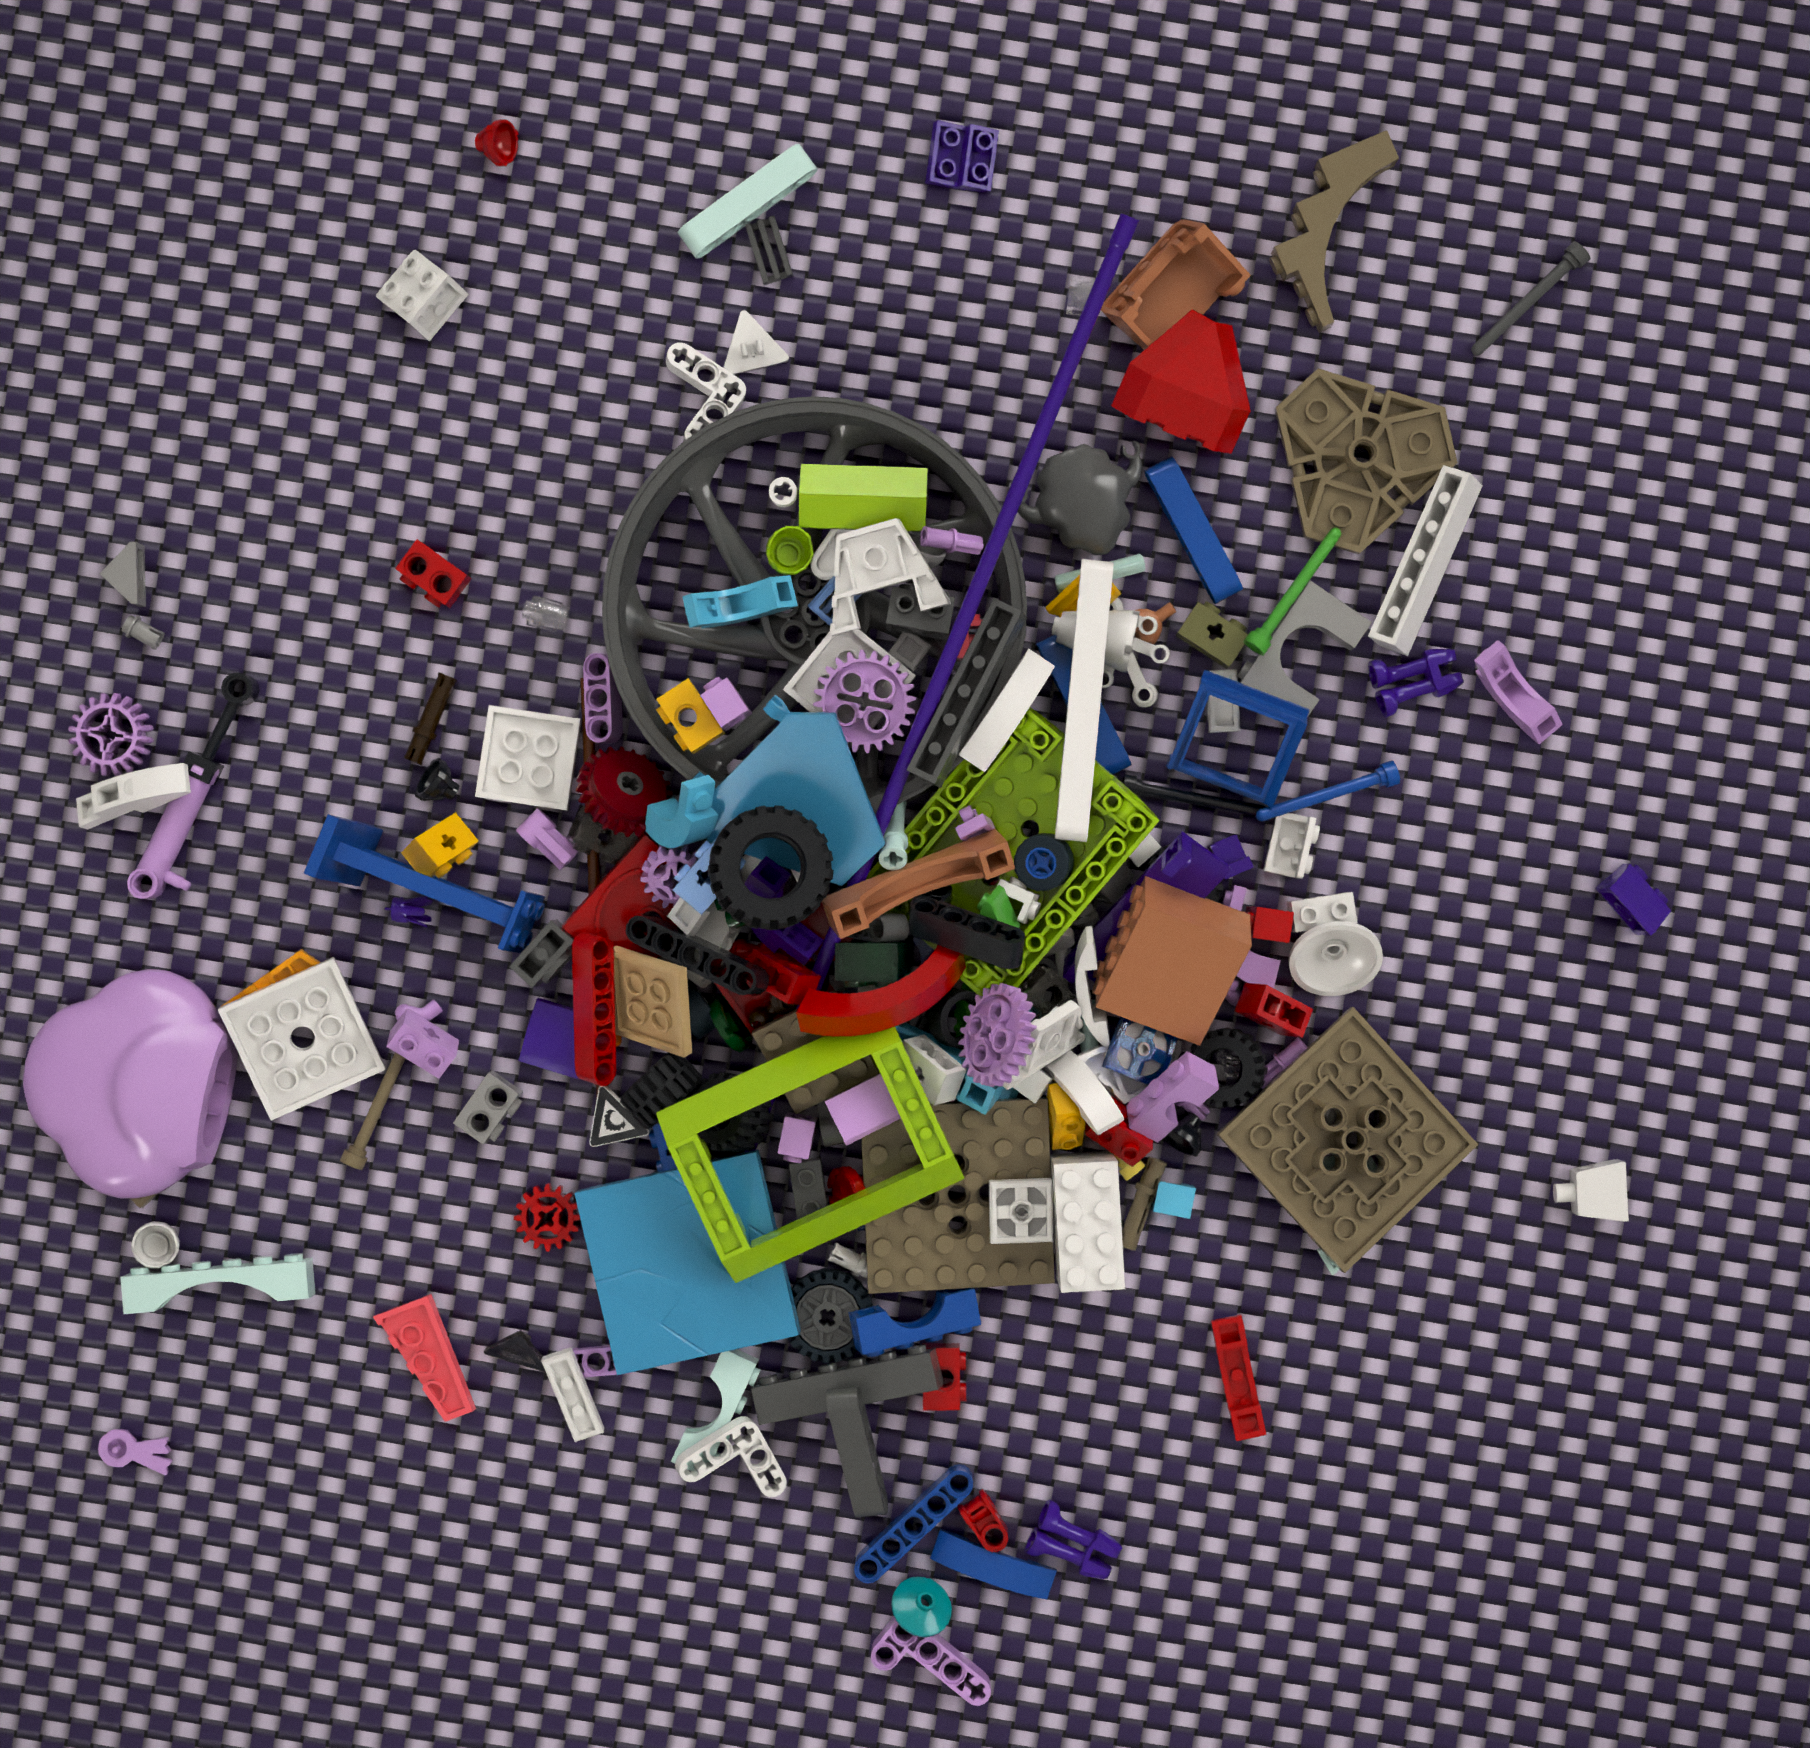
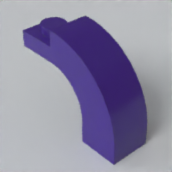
M765 856L749 874L745 885L751 892L760 897L779 898L783 896V888L791 874ZM800 922L777 930L752 928L761 942L773 953H776L781 948L802 965L809 961L824 941Z

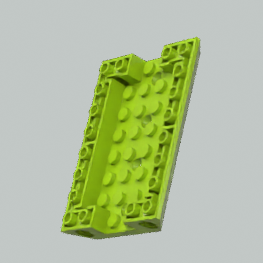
M1030 707L985 772L964 759L944 781L941 789L939 788L904 830L908 837V846L905 850L908 856L907 863L962 842L963 840L959 838L955 827L964 823L959 810L969 805L972 809H976L978 815L983 813L992 820L995 829L1007 840L1013 862L1017 848L1025 839L1029 838L1023 833V825L1027 820H1033L1038 824V834L1051 833L1055 835L1065 734L1047 718ZM1096 760L1087 842L1064 840L1069 844L1074 857V867L1070 877L1062 885L1049 891H1036L1027 887V890L1040 895L1037 902L1041 903V906L1034 920L1029 919L1027 924L1020 922L1021 926L1019 929L1025 933L1022 964L1018 968L1005 969L964 954L966 968L959 979L980 996H983V988L990 989L991 984L999 985L1003 983L1019 987L1160 821L1135 793ZM878 861L868 873L866 880L890 870L882 867ZM1011 870L999 875V881L1000 879L1009 881L1011 876L1018 879L1015 870ZM982 878L952 884L951 904L980 914L981 911L976 909L978 903L986 892L991 895L998 883L996 885H989ZM1008 896L1018 918L1024 903ZM912 899L897 905L889 911L904 914L909 922ZM925 941L930 947H932L935 950L937 944Z

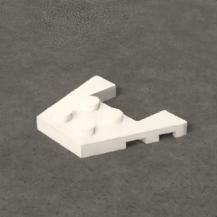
M891 519L836 536L835 591L832 596L833 619L832 623H830L831 636L861 629L854 596L910 580L914 582L920 611H928L951 604L950 599L900 519Z

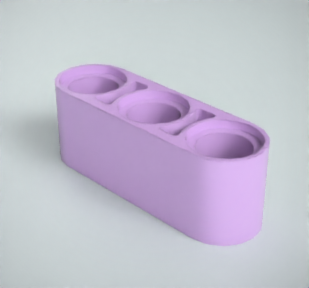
M593 653L585 659L583 665L586 734L593 742L612 744L620 739L623 732L622 698L609 666L608 656L606 654ZM604 660L606 670L600 675L598 673V665ZM605 691L607 702L601 706L599 696ZM604 722L607 723L609 728L605 737L600 733V727Z

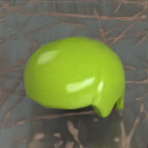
M785 526L776 530L770 536L766 545L768 563L772 569H775L776 572L782 575H796L804 571L814 555L811 536L798 526Z

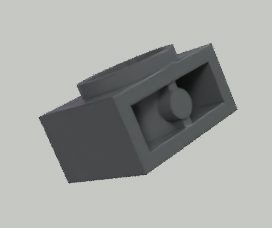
M550 920L509 966L532 988L540 986L542 982L545 984L549 983L572 958L574 938L561 927L562 923L558 920Z

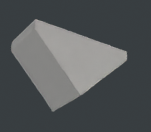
M129 542L100 575L131 604L146 607L145 547L138 542Z

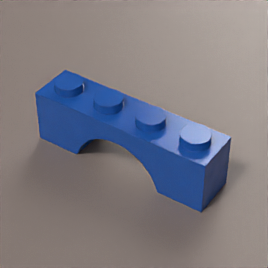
M974 1288L937 1290L930 1310L923 1317L912 1322L892 1320L888 1313L879 1305L848 1312L855 1349L862 1355L866 1354L867 1357L879 1356L884 1353V1349L892 1347L896 1349L910 1348L914 1345V1342L924 1339L926 1342L938 1341L943 1338V1334L951 1332L955 1334L969 1333L973 1330L972 1327L981 1325Z

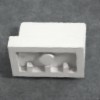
M413 250L379 290L376 297L430 341L469 294L447 273L417 250Z

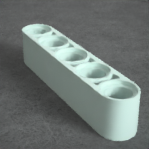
M795 144L684 224L679 229L678 235L696 259L701 258L745 227V224L752 222L816 174L818 169L801 145Z

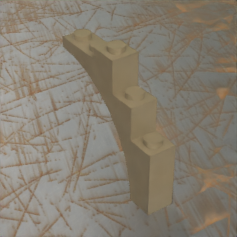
M1387 130L1317 161L1313 177L1318 188H1323L1324 191L1297 202L1293 208L1294 214L1291 215L1296 231H1302L1303 234L1274 246L1271 252L1272 257L1269 258L1273 272L1275 275L1280 274L1283 281L1295 277L1296 280L1293 281L1295 292L1299 298H1304L1308 307L1305 310L1307 319L1312 327H1317L1319 333L1331 328L1334 323L1327 300L1324 277L1326 249L1332 228L1341 210L1352 196L1371 179L1394 167L1399 160Z

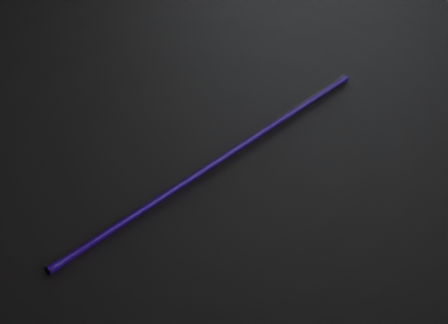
M1121 213L1109 241L1108 250L875 816L883 837L910 774L907 768L934 716L1124 252L1128 249L1139 223V220ZM876 854L848 880L846 888L866 880ZM831 927L827 931L812 968L813 972L821 976L816 989L819 991L841 941ZM774 1098V1099L771 1100V1105H772V1106H773L774 1101H775L776 1098ZM755 1143V1148L750 1151L756 1150L758 1143Z

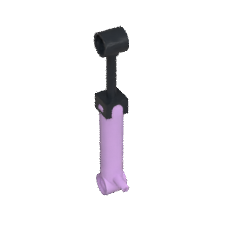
M237 672L229 674L223 680L221 689L225 699L228 700L202 755L189 751L184 761L185 764H188L191 793L168 802L136 870L128 877L127 887L134 897L140 899L157 898L165 891L166 883L185 891L190 889L191 882L170 870L211 785H216L224 768V765L213 759L239 706L242 707L243 705L253 703L259 695V685L253 677ZM240 681H244L247 687L246 693L241 697H237L234 691L235 685ZM146 875L152 880V888L148 892H145L141 887V881Z

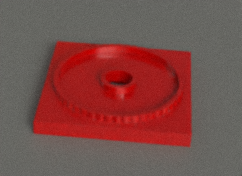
M643 833L561 927L574 939L578 934L587 932L610 939L613 947L617 945L657 958L659 955L631 942L626 935L625 929L629 919L634 916H642L648 911L657 912L663 920L676 925L668 917V914L674 907L673 903H669L666 908H663V900L659 899L653 902L652 897L654 893H645L646 883L640 880L644 872L641 869L645 860H647L651 851L657 853L659 845ZM667 861L661 863L660 865H666Z

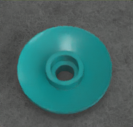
M926 1577L908 1578L898 1585L892 1596V1612L897 1623L914 1636H935L943 1631L950 1621L952 1614L951 1601L943 1587L934 1580ZM921 1599L926 1600L929 1606L923 1605Z

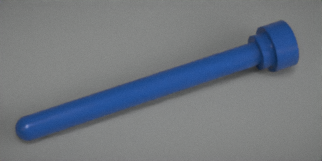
M1392 760L1379 765V768L1374 770V773L1275 804L1272 809L1270 807L1259 809L1256 812V818L1259 821H1265L1374 785L1386 786L1387 788L1400 784L1398 768Z

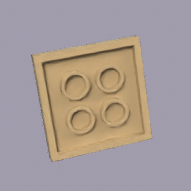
M617 945L614 946L616 1035L683 1058L692 1053L687 967Z

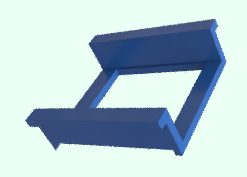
M1204 670L1200 679L1199 689L1166 766L1170 770H1177L1264 803L1272 809L1306 729L1307 716L1310 709ZM1210 695L1289 725L1263 788L1184 759Z

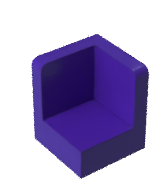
M1231 835L1208 846L1209 851L1230 865V872L1223 880L1254 867L1250 857L1245 855L1237 835Z

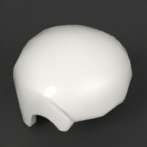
M158 1221L142 1225L135 1232L131 1243L134 1257L140 1264L146 1268L158 1269L170 1264L175 1259L180 1246V1240L175 1229L165 1222Z

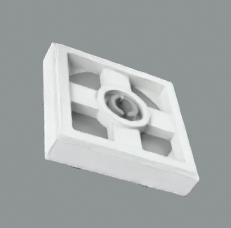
M1051 1178L989 1180L991 1244L1053 1242V1187Z

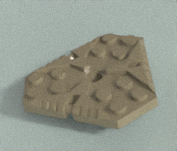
M1318 368L1275 408V414L1287 466L1292 467L1294 477L1291 479L1304 538L1321 543L1328 532L1336 527L1341 530V537L1334 547L1360 554L1404 513L1403 509L1408 504L1413 505L1436 483L1443 465L1453 468L1458 463L1445 407L1391 390H1386L1385 394L1374 391V385ZM1370 403L1380 405L1378 414L1368 411ZM1362 447L1366 449L1369 454V460L1364 463L1357 461L1353 454L1355 448ZM1313 463L1315 473L1306 474L1304 464ZM1392 487L1400 494L1395 500L1387 494Z

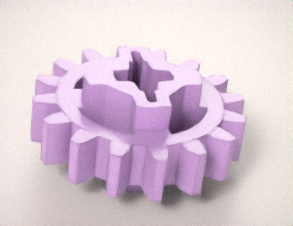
M660 845L657 853L654 851L649 853L647 860H645L641 870L644 872L640 880L646 883L644 892L654 893L652 897L653 902L659 899L663 900V908H666L669 903H673L675 906L680 898L673 891L678 882L674 879L676 874L685 864L691 867L697 860V857L694 855L696 851L692 854L688 853V845H684L682 850L677 849V847L667 850L666 847ZM667 861L666 865H660L661 863ZM703 871L702 873L705 879L708 877V871Z

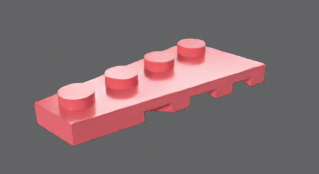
M432 1294L373 1316L378 1326L381 1325L388 1334V1340L394 1349L397 1348L406 1360V1366L412 1375L415 1374L424 1386L422 1388L445 1422L473 1412L476 1409Z

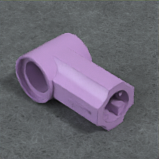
M537 807L516 831L527 843L535 849L538 848L559 870H562L573 860L579 851L556 829L557 825Z

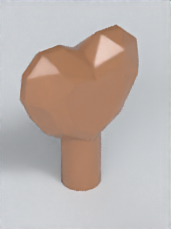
M1167 603L1156 612L1149 609L1135 610L1140 611V616H1151L1158 622L1157 631L1151 635L1141 633L1139 627L1135 629L1136 638L1155 644L1162 632V622L1177 612L1172 603ZM1147 619L1143 622V629L1149 632L1153 629L1154 624L1151 620Z

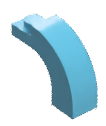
M791 575L769 577L727 590L691 593L682 596L689 628L701 627L704 629L744 622L798 606Z
M709 775L681 782L679 802L675 798L649 804L645 821V831L648 835L666 848L680 847L704 840L710 836L718 819V814L712 808L715 781Z

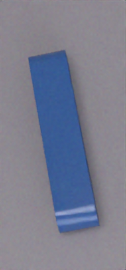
M1173 456L1144 470L1151 489L1213 603L1217 604L1243 590L1238 575Z
M1052 635L1036 643L1041 657L1055 666L1050 675L1067 707L1073 649L1057 643V636ZM1101 703L1095 760L1113 775L1132 764Z
M961 1464L950 1467L865 1546L856 1556L854 1567L856 1577L861 1582L867 1584L877 1581L961 1503L973 1488V1476L970 1469ZM959 1474L967 1478L968 1483L962 1488L954 1487L950 1482L952 1477ZM933 1496H940L944 1499L945 1504L940 1509H934L929 1506L928 1500ZM911 1517H916L923 1524L919 1529L911 1530L906 1526L905 1522ZM893 1538L899 1542L900 1546L895 1551H888L884 1548L883 1542ZM869 1559L876 1563L877 1568L872 1572H865L860 1567V1564L864 1560Z

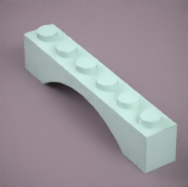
M303 1253L284 1255V1260L272 1261V1256H260L253 1258V1263H242L241 1258L227 1259L222 1261L223 1265L211 1266V1261L191 1263L192 1268L180 1269V1264H168L162 1266L159 1271H150L149 1268L141 1266L130 1268V1273L120 1277L123 1314L155 1312L164 1307L174 1296L183 1290L210 1282H234L248 1285L265 1292L277 1301L309 1299L315 1295L313 1258H303Z

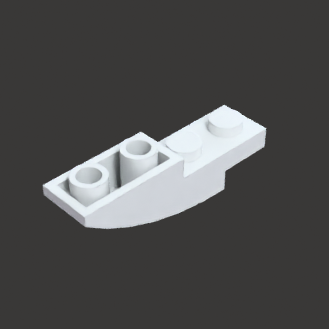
M179 763L142 769L91 785L90 793L76 798L79 827L88 830L133 810L144 813L190 794L188 764Z

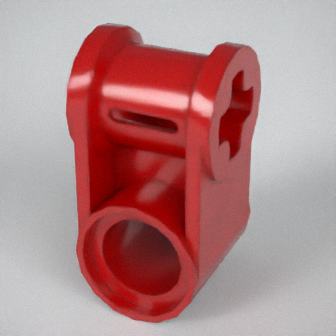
M984 1489L980 1490L979 1495L966 1504L960 1503L957 1505L961 1516L986 1550L998 1552L1006 1547L1008 1528ZM992 1528L999 1529L1003 1533V1538L998 1542H991L986 1538V1532Z

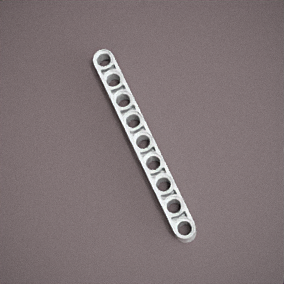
M1082 559L1055 829V839L1087 842L1114 562Z

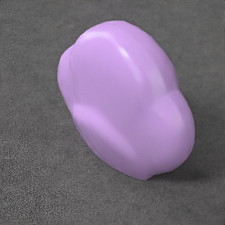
M146 969L135 971L111 981L94 997L62 1008L45 1022L33 1039L25 1061L23 1075L25 1098L29 1112L36 1124L46 1135L61 1146L69 1166L84 1183L94 1190L120 1199L146 1197L166 1190L193 1169H199L212 1163L229 1112L236 1075L238 1051L214 1004L196 984L183 976L166 970Z

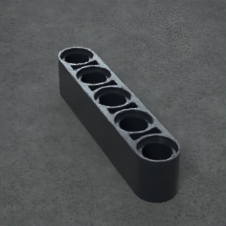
M634 916L626 924V935L634 944L677 965L687 967L688 970L739 995L761 994L766 991L769 985V975L762 967L696 935L687 936L678 926L659 917ZM645 923L648 927V933L646 936L643 934V926ZM670 936H672L674 940V945L672 949L669 947L668 943ZM696 948H698L700 952V959L698 960V962L696 961L694 956ZM722 961H724L726 964V972L724 975L722 974L720 969ZM749 973L753 978V984L751 988L747 984V976Z

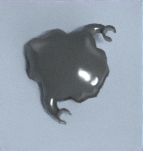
M1132 441L1135 449L1133 455L1127 454L1125 446H1121V456L1130 462L1126 470L1112 464L1105 450L1092 448L1087 444L1078 445L1047 458L1043 470L1037 477V484L1041 491L1036 500L1035 507L1028 506L1025 503L1028 497L1026 490L1018 509V514L1029 523L1043 524L1057 529L1062 544L1069 549H1082L1093 555H1106L1115 547L1120 533L1128 526L1131 518L1125 501L1131 488L1137 484L1141 476L1140 444Z

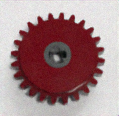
M610 746L605 752L599 749L595 755L591 754L580 768V773L576 778V781L579 783L576 787V792L582 793L578 801L579 803H585L586 808L584 812L590 813L593 816V822L598 821L602 824V829L609 828L613 830L615 835L622 832L626 837H630L633 832L637 837H641L646 830L647 806L670 799L673 792L666 790L670 782L664 780V771L657 769V763L650 762L646 759L645 754L642 756L636 754L634 749L625 751L621 746L617 751H614L612 746Z

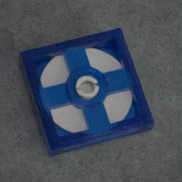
M1120 1017L1102 1067L1148 1086L1152 1080L1159 1077L1168 1068L1179 1038Z

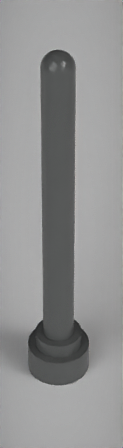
M1573 241L1564 250L1565 254L1562 256V261L1472 346L1471 352L1475 356L1481 355L1571 269L1575 270L1577 267L1582 268L1591 259L1587 250L1578 242Z

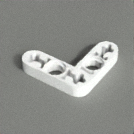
M675 343L669 347L666 356L668 369L709 396L687 426L683 437L684 442L700 431L702 426L706 427L713 423L706 416L708 410L717 409L722 412L723 417L736 412L744 401L746 386L741 379L685 343ZM681 354L686 356L685 361L675 362V356L679 357ZM697 362L693 368V371L689 372L690 366H693V363ZM708 369L714 374L715 378L710 382H704L699 379L697 373L700 370ZM732 388H735L737 394H733L726 405L723 400L726 397L727 390L730 391Z
M740 1416L683 1451L675 1461L676 1471L683 1480L695 1482L737 1455H740L755 1484L765 1496L776 1497L780 1495L786 1488L787 1483L783 1471L758 1426L746 1416ZM745 1426L748 1435L743 1438L740 1429ZM728 1435L732 1437L735 1445L732 1446L726 1438ZM716 1442H723L725 1444L723 1453L719 1456H711V1446ZM756 1450H764V1459L758 1464H752L750 1462L752 1453ZM703 1452V1455L709 1460L707 1463L702 1460L703 1458L699 1455ZM689 1461L694 1463L695 1468L691 1472L687 1469L688 1466L686 1464ZM766 1470L774 1478L775 1484L771 1487L768 1485V1480L763 1473Z

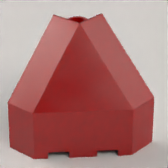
M1192 309L1129 363L1111 406L1134 420L1144 424L1148 421L1161 427L1162 431L1184 440L1188 437L1201 442L1202 447L1212 451L1232 454L1251 412L1233 326L1215 322Z

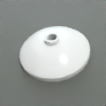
M1336 921L1318 925L1301 935L1290 950L1288 963L1291 976L1304 990L1321 996H1340L1361 989L1375 978L1382 965L1383 952L1378 938L1368 928L1353 922Z

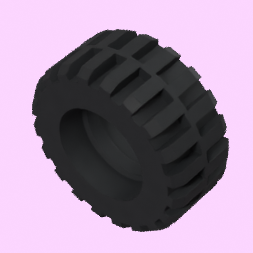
M759 806L739 814L722 829L709 855L708 876H710L711 881L710 887L719 901L718 904L734 920L754 929L777 930L793 926L806 919L818 909L820 903L826 898L829 892L830 881L833 879L834 870H832L831 865L833 856L832 851H829L826 844L828 840L824 833L821 834L816 828L818 825L811 819L808 820L803 817V813L795 809L792 811L784 809L785 806ZM764 838L780 839L788 843L797 853L801 866L800 877L795 887L788 894L779 898H763L751 892L743 882L740 872L741 858L745 850L757 840Z

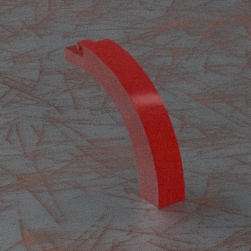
M937 945L929 958L912 973L888 986L871 991L829 993L809 988L796 1011L800 1031L832 1037L857 1036L880 1032L903 1024L927 1011L951 990L966 968L964 954Z

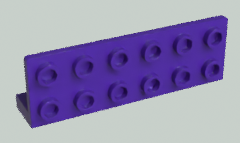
M1182 831L1093 927L1097 962L1099 960L1104 961L1107 954L1105 953V947L1111 935L1116 936L1119 930L1117 928L1119 917L1122 911H1128L1132 904L1129 902L1132 890L1135 885H1141L1145 876L1205 899L1230 872V865ZM1078 944L1064 958L1063 978L1072 984L1075 982V956ZM1094 970L1087 971L1088 978L1095 983L1096 978H1093Z

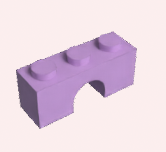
M1186 1051L1126 1105L1129 1128L1158 1143L1178 1126L1176 1102H1190L1199 1107L1219 1090L1216 1067Z

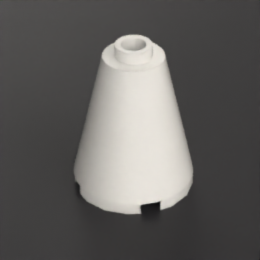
M1063 611L1061 617L1055 616L1052 635L1057 636V643L1073 649L1076 611ZM1109 611L1105 665L1127 673L1140 611Z

